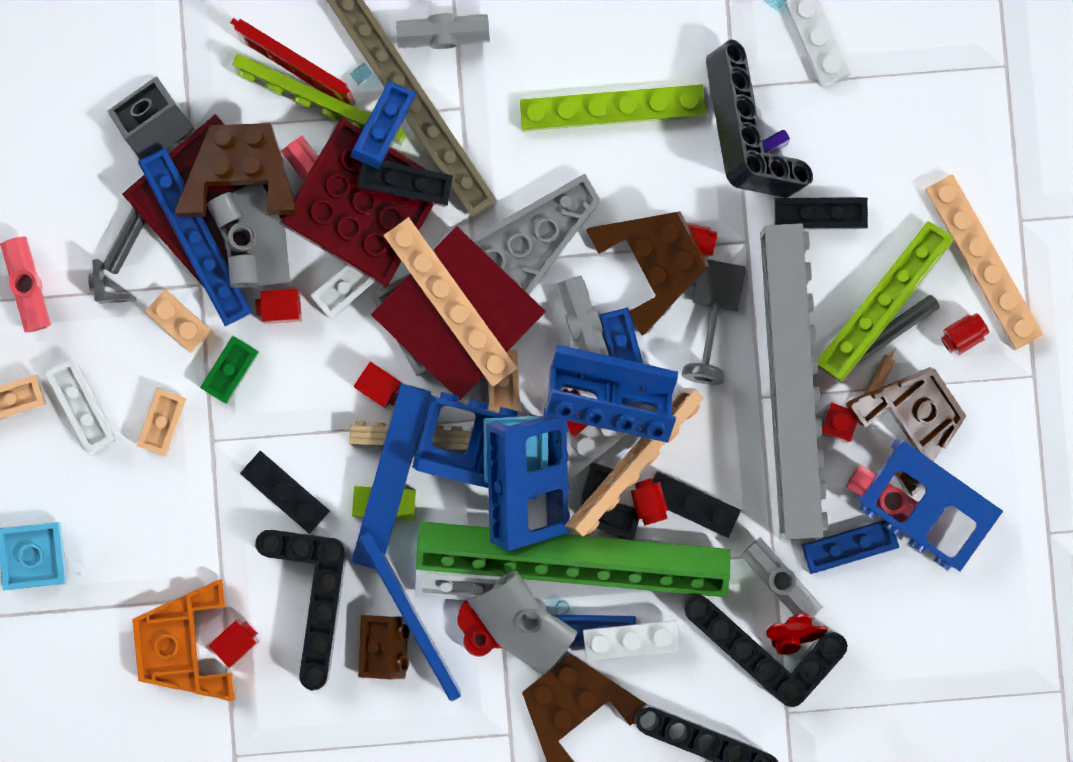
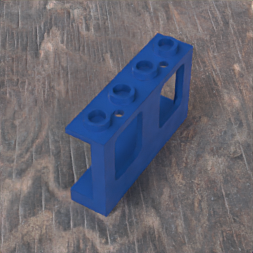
M557 344L550 366L545 416L668 443L676 422V417L672 416V394L678 380V371ZM567 387L590 392L597 399L563 392L561 388ZM622 401L652 406L657 412L622 405Z
M441 392L440 397L431 395L412 468L419 472L488 488V483L484 480V418L517 417L518 411L505 407H500L499 412L489 410L488 403L473 399L470 400V404L458 402L459 396ZM443 406H450L475 414L469 444L464 453L436 448L432 444L440 410ZM536 495V496H532L530 499L536 500V499H537V495Z
M544 408V417L511 426L498 421L486 424L490 542L507 551L569 533V530L564 526L570 519L567 467L569 458L567 451L568 424L566 420L545 416L546 408ZM548 432V466L527 471V439ZM546 493L547 526L529 530L528 500L532 496Z
M896 437L890 446L894 449L872 482L861 497L857 494L854 498L862 503L858 509L872 519L878 514L886 520L883 525L885 528L898 537L902 532L911 537L908 544L923 554L927 549L936 555L933 561L947 571L953 567L961 572L1003 513V510L907 442ZM898 471H904L926 488L925 494L904 522L897 521L881 510L876 504L877 499ZM948 506L957 508L976 524L973 532L953 557L947 556L927 541V534Z

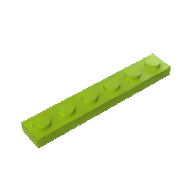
M238 53L233 60L232 66L238 71V77L250 83H253L255 79L266 84L264 87L266 90L281 96L285 92L294 96L292 101L308 109L310 105L322 109L321 115L333 121H337L338 117H343L363 130L371 115ZM399 129L391 147H393L394 143L402 146L406 137L405 130Z
M703 84L520 99L522 132L705 117L706 115Z
M927 221L818 358V368L839 383H842L954 242L953 236Z

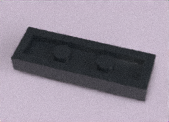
M360 161L355 188L446 207L449 202L453 175L383 161L380 169H377Z
M868 197L774 198V225L803 223V230L867 229Z
M261 450L240 472L246 480L309 534L330 513V510Z
M656 471L653 482H660L668 511L729 538L740 515V509Z

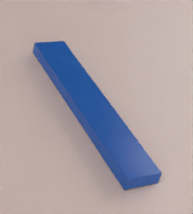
M166 148L138 161L224 326L226 327L253 313L240 288L230 287L229 267L203 218H179L175 214V209L185 184Z
M401 383L351 563L375 569L360 542L361 535L369 530L373 532L386 555L432 391Z
M371 530L365 532L360 537L361 544L449 701L453 702L461 697V690L373 532Z

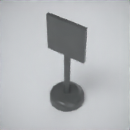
M706 259L709 267L696 280L692 302L711 306L702 363L686 364L682 369L681 376L701 384L721 385L725 380L724 371L716 366L709 365L719 308L738 311L746 266Z

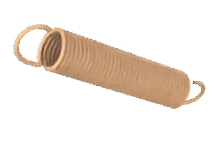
M895 347L891 356H883L864 394L883 387L896 361L892 357L897 347Z

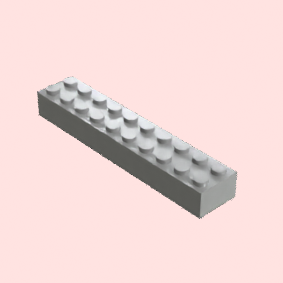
M803 223L766 225L760 232L780 540L823 537V531H828L827 512H822L821 500L826 499L825 481H820L819 469L824 468L823 449H818L817 438L822 437L821 418H816L815 407L820 405L819 387L813 386V376L818 374V362L816 355L811 356V345L816 342L815 325L809 324V314L814 311L813 294L807 293L808 281L812 279L811 263L805 262V253L810 247L809 232L803 231Z

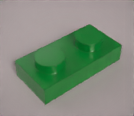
M232 335L200 388L223 403L228 404L260 352Z

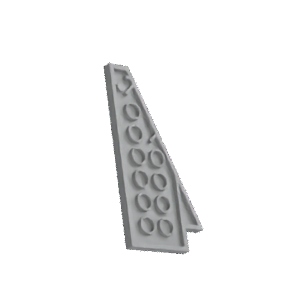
M584 173L470 239L530 295L599 204L600 198ZM409 274L372 294L371 297L376 306L378 307ZM398 342L416 376L426 372L427 369Z

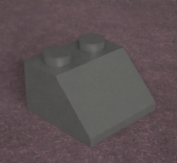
M157 76L107 110L121 135L140 160L163 148L167 149L175 142L183 140L188 133L194 130Z

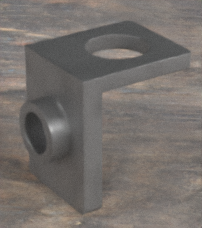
M99 259L92 260L93 273L88 275L90 292H94L95 302L105 304L136 301V296L132 294L105 296L103 262Z

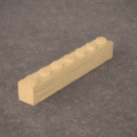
M355 421V425L350 424L349 444L384 446L389 426H386V423L374 422V426L366 425L364 421ZM436 425L432 440L434 447L444 450H467L473 427H471L470 431L463 430V427L451 426V430L443 429L444 426Z

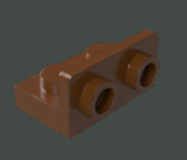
M361 615L358 677L389 680L406 678V672L409 667L407 642L410 637V629L402 616Z

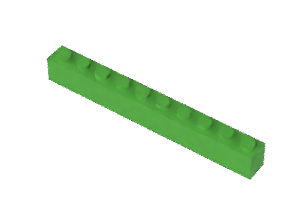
M420 521L416 570L503 577L509 572L517 571L522 579L727 597L730 581L731 549L564 534L507 551L490 542V527Z

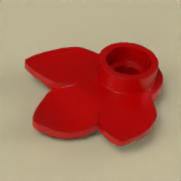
M465 600L460 606L457 624L465 634L463 645L466 651L472 656L482 657L487 655L492 649H503L496 643L469 602ZM480 635L484 638L483 646L475 643V636Z
M799 613L789 617L784 624H772L767 629L766 635L767 638L771 639L772 646L776 648L778 654L790 655L801 649V643L813 642L819 639L828 631V628L826 626L811 625V615Z

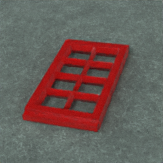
M235 18L231 20V26L244 45L317 90L354 106V97L346 83L241 18L239 21Z

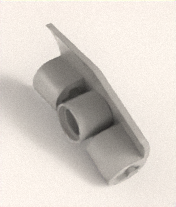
M247 185L233 193H224L207 203V207L224 238V246L228 256L230 287L270 286L285 284L290 281L285 227L279 224L281 221L279 215H269L267 212L268 194L263 185ZM240 233L244 235L247 239V245H237L233 241V234Z
M517 571L509 572L495 583L492 590L468 599L469 604L496 643L542 675L546 674L554 666L577 635L575 629L555 615L552 616L547 612L545 603L541 599L533 597L532 592ZM525 614H533L537 619H529Z

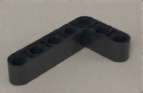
M729 39L706 57V67L726 178L733 187L788 198L812 183V169L805 161L764 152L747 55L744 47L738 41Z
M264 530L257 536L255 541V547L262 556L315 564L299 679L302 686L311 691L318 690L327 684L330 677L347 559L346 545L341 540L331 537L280 530ZM270 534L277 537L279 541L278 548L272 553L267 552L263 547L264 538ZM299 539L306 540L310 547L308 554L303 557L296 555L293 548L294 543ZM330 543H335L340 548V556L335 561L328 560L324 555V549ZM325 574L332 575L336 580V586L331 592L324 591L320 586V579ZM320 605L328 606L332 612L331 619L326 623L320 622L315 616V611ZM315 636H321L326 640L327 649L324 653H316L312 650L311 641ZM316 667L321 670L323 679L319 684H312L308 681L306 674L309 668Z
M691 595L683 603V612L687 619L787 707H796L803 703L847 652L848 645L844 636L837 632L828 631L817 639L788 671L705 596ZM694 600H702L706 605V611L701 617H693L689 612V606ZM717 621H725L729 626V632L724 638H716L713 634L712 628ZM830 637H836L840 643L839 650L835 654H828L824 649V643ZM744 641L749 642L752 646L751 655L746 659L738 658L736 655L737 645ZM815 660L819 665L818 674L811 678L806 677L803 671L805 663ZM764 663H772L775 666V675L769 680H764L759 675V669ZM788 684H796L799 690L798 696L791 701L785 700L782 694L784 687Z
M640 705L633 712V724L643 734L710 761L730 762L727 758V752L731 747L739 746L742 752L741 757L734 762H758L761 758H768L770 762H778L776 757L766 750L653 705ZM645 712H653L655 714L654 724L647 728L642 727L640 723L641 716ZM676 723L683 724V735L678 739H672L669 735L671 726ZM703 735L712 736L713 743L708 750H700L698 747V741Z

